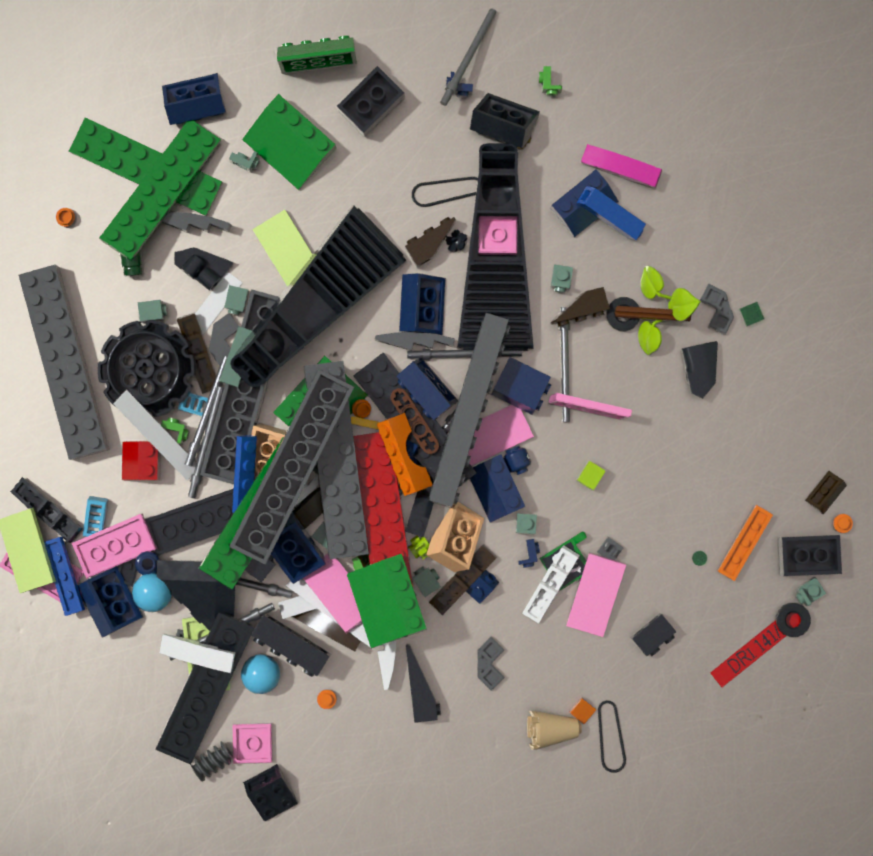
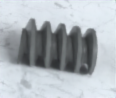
M222 741L220 742V749L217 746H213L214 753L208 749L207 757L200 754L201 761L194 758L195 765L191 764V767L200 781H205V775L211 777V771L217 773L218 767L224 769V762L230 765L231 759L234 760L229 748Z

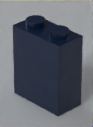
M509 357L491 395L533 415L535 410L539 411L543 400H541L543 393L547 395L552 385L548 383L551 377Z

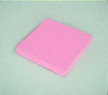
M479 216L478 255H517V216Z
M272 723L233 724V763H272Z

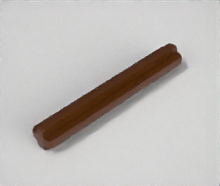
M616 306L615 309L616 317L679 321L673 316V309ZM692 315L684 321L690 322Z

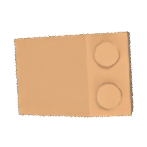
M263 423L253 426L251 435L257 436L254 481L281 438L285 436L286 430Z
M457 502V505H452L432 536L426 556L453 572L469 570L484 518Z

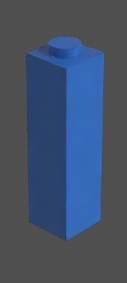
M586 186L577 201L579 205L628 239L637 240L642 235L643 228L646 225L643 221L596 188Z

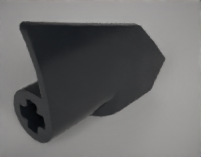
M195 247L174 252V265L190 278L197 280L209 291L214 289L233 264L232 261Z
M717 341L681 349L686 367L685 376L688 385H690L691 394L702 399L716 383Z

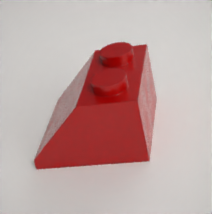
M149 441L122 442V480L160 481L161 453Z

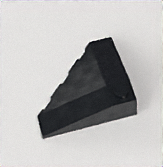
M157 560V577L166 584L171 591V595L180 604L183 603L191 611L190 614L209 631L219 611L234 617L235 586L231 590L198 569L203 560Z

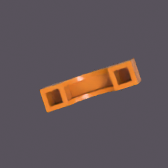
M405 413L377 423L379 433L385 444L404 496L432 486L426 467L416 465L407 454L406 440L412 430Z

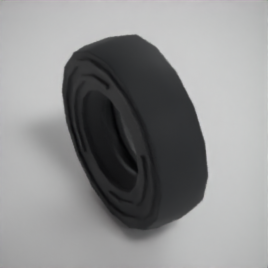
M629 297L614 299L609 304L610 309L607 310L606 317L609 324L618 331L633 329L640 319L630 318L627 321H620L615 316L616 306L639 307V305Z
M798 603L783 605L776 615L778 629L789 637L804 635L811 624V616L808 610ZM790 613H797L801 618L800 624L795 628L789 627L786 623V618Z

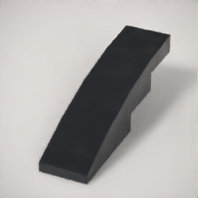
M22 477L10 491L28 509L34 508L35 515L67 542L71 543L83 529L25 478Z

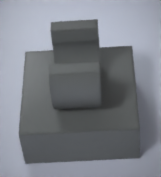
M607 537L597 553L603 557L615 560L623 550V547L610 537Z

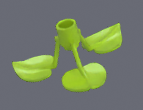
M652 266L644 268L640 282L641 291L648 299H654L656 295L670 299L668 309H673L675 319L679 321L688 319L695 312L701 301L684 288H677L672 296L662 294L660 291L664 288V281L661 274ZM656 320L652 324L649 321H644L639 327V344L647 355L657 351L661 345L662 335L659 328L655 326L664 320Z

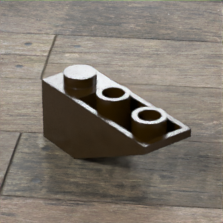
M447 217L439 222L440 226L435 229L430 227L423 232V236L419 238L415 236L407 241L408 245L405 246V249L416 268L434 258L456 222L455 217L452 219Z
M604 287L588 290L580 294L550 322L551 325L558 324V327L569 324L570 320L575 319L576 322L587 320L586 316L593 315V318L605 315L604 312L610 308Z

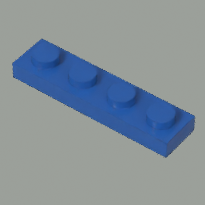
M254 435L237 436L233 513L254 482L257 436Z
M63 537L44 542L56 580L55 586L64 615L68 616L85 610Z

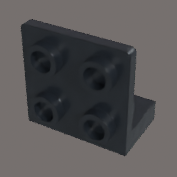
M278 764L243 782L248 798L263 821H267L298 804L295 796L284 781Z

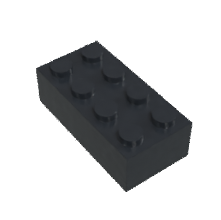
M268 614L263 615L251 634L254 637V642L261 646L266 644L271 647L270 651L277 656L282 654L287 657L286 661L295 667L297 665L303 667V672L311 677L320 674L331 656V653Z

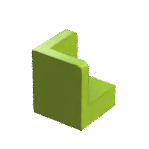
M588 461L576 481L593 491L604 475L605 470Z

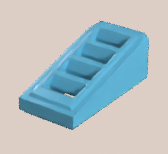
M190 393L183 403H179L178 410L202 416L203 412H200L203 401L207 403L208 398ZM188 397H191L189 408H185ZM198 399L197 408L193 410L195 400Z
M89 496L87 499L83 536L87 537L104 530L108 505L107 498ZM92 504L101 505L102 508L92 506ZM91 511L101 513V516L91 514ZM90 519L100 521V523L90 522ZM88 528H99V531L88 530Z

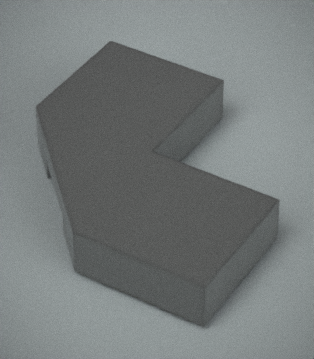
M708 284L700 299L702 303L716 309L708 327L726 335L734 319L725 291Z
M230 313L213 324L209 351L219 366L223 356L228 357L231 349L225 340L236 333L238 329V324Z
M492 637L477 650L478 678L491 691L505 678L491 664L504 651Z

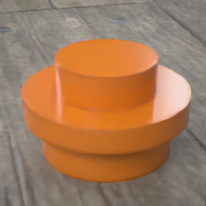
M61 208L56 214V221L63 227H69L75 221V214L69 208Z
M359 399L353 404L352 412L356 417L365 418L371 412V405L368 401Z
M839 514L834 518L833 526L836 531L847 533L851 530L853 521L849 515Z
M323 690L319 693L317 702L321 708L330 709L336 704L337 698L333 691Z

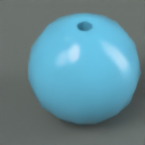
M157 573L142 575L133 585V600L144 611H161L171 601V591L157 577Z
M254 655L244 663L241 670V680L246 689L252 693L265 694L271 692L280 680L279 665L276 660L268 655Z

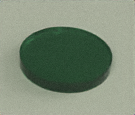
M696 551L692 556V561L695 565L702 566L707 561V555L703 551Z

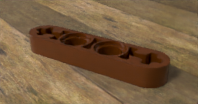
M401 388L392 391L391 401L400 415L408 408L415 410V416L407 420L412 430L411 432L422 450L430 455L437 453L440 444L407 392ZM396 393H404L405 396L402 397L404 402L407 403L409 401L410 404L405 405L400 410L399 407L403 405L399 400L395 401ZM418 424H423L426 428L425 433L422 435L415 433V427ZM429 433L431 434L430 437H427L431 443H436L434 445L435 449L433 451L430 449L426 450L425 447H427L428 445L425 440H423L422 442L420 441V439L426 437Z

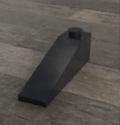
M429 475L430 480H431V482H432V486H433L434 480H433L432 477ZM432 486L417 492L405 532L424 537L434 504L428 501Z
M406 644L414 723L438 720L437 715H441L440 703L436 704V699L411 645Z

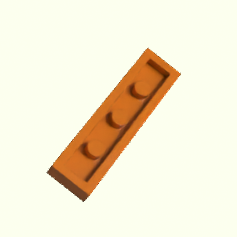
M755 505L717 572L733 581L736 580L773 514Z

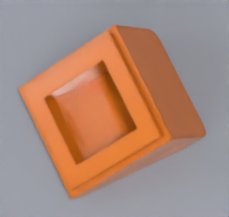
M581 697L569 712L581 723L585 724L596 709Z

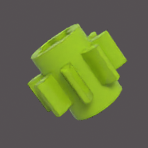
M416 535L410 539L412 545L408 548L417 559L421 556L423 560L427 558L426 554L430 544L426 538H419Z

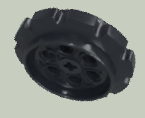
M147 320L144 326H142L140 321H133L119 328L120 335L118 337L111 335L101 350V354L105 356V359L98 362V379L100 383H106L107 385L103 393L111 404L114 405L113 403L127 390L154 417H160L174 411V403L176 401L183 403L193 388V385L189 383V378L196 376L195 356L187 354V350L190 348L189 342L177 330L170 333L169 325L159 321ZM144 345H148L150 349L147 355L142 353ZM162 353H165L167 356L164 363L159 362V356ZM128 356L134 358V362L130 366L126 363ZM149 366L150 370L145 372L143 369ZM166 372L168 379L163 383L160 380V375ZM130 375L135 377V382L132 385H129L127 382ZM147 383L152 385L150 393H146L144 390Z

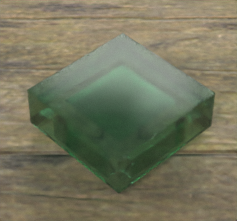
M758 302L739 309L746 327L764 320Z

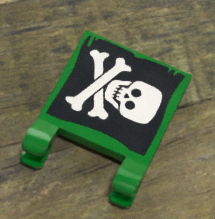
M583 531L539 558L548 571L563 545L580 555L560 590L577 581L582 576L586 560L576 544L587 538Z

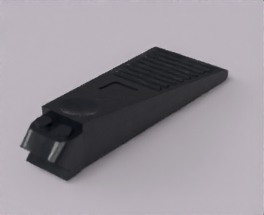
M486 143L479 148V172L457 348H463V350H474L483 317L486 313L508 319L507 325H510L509 333L506 339L503 338L502 343L505 344L504 351H528V349H534L518 181V149L513 144ZM479 216H517V255H478Z
M353 205L242 343V346L231 359L230 365L232 369L251 387H259L264 382L266 383L281 366L406 261L403 257L404 254L360 208L357 209Z

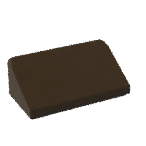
M828 471L805 501L824 515L847 485L844 480Z

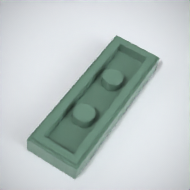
M238 326L219 381L239 387L241 377L232 369L230 362L242 346V343L252 332L251 330Z

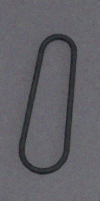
M471 176L419 183L412 190L413 202L418 206L427 207L439 203H444L476 195V192H473L427 204L418 203L414 197L415 190L422 185L470 179L478 180V178Z
M606 700L600 703L598 707L601 762L605 770L616 773L624 768L626 755L617 707L614 702ZM606 703L614 707L623 755V764L616 770L607 768L604 762L601 707Z

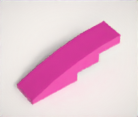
M587 144L581 160L582 164L599 168L604 172L618 175L623 179L656 188L662 173V169L589 144Z

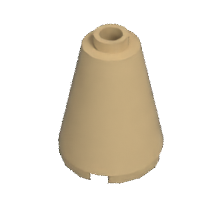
M530 711L531 716L527 717V737L532 739V743H529L532 750H538L578 738L582 732V725L576 718L539 711Z

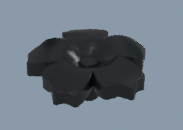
M454 230L451 236H447L445 239L446 244L449 246L448 250L450 252L463 250L466 245L464 242L467 240V235L460 233L459 230Z

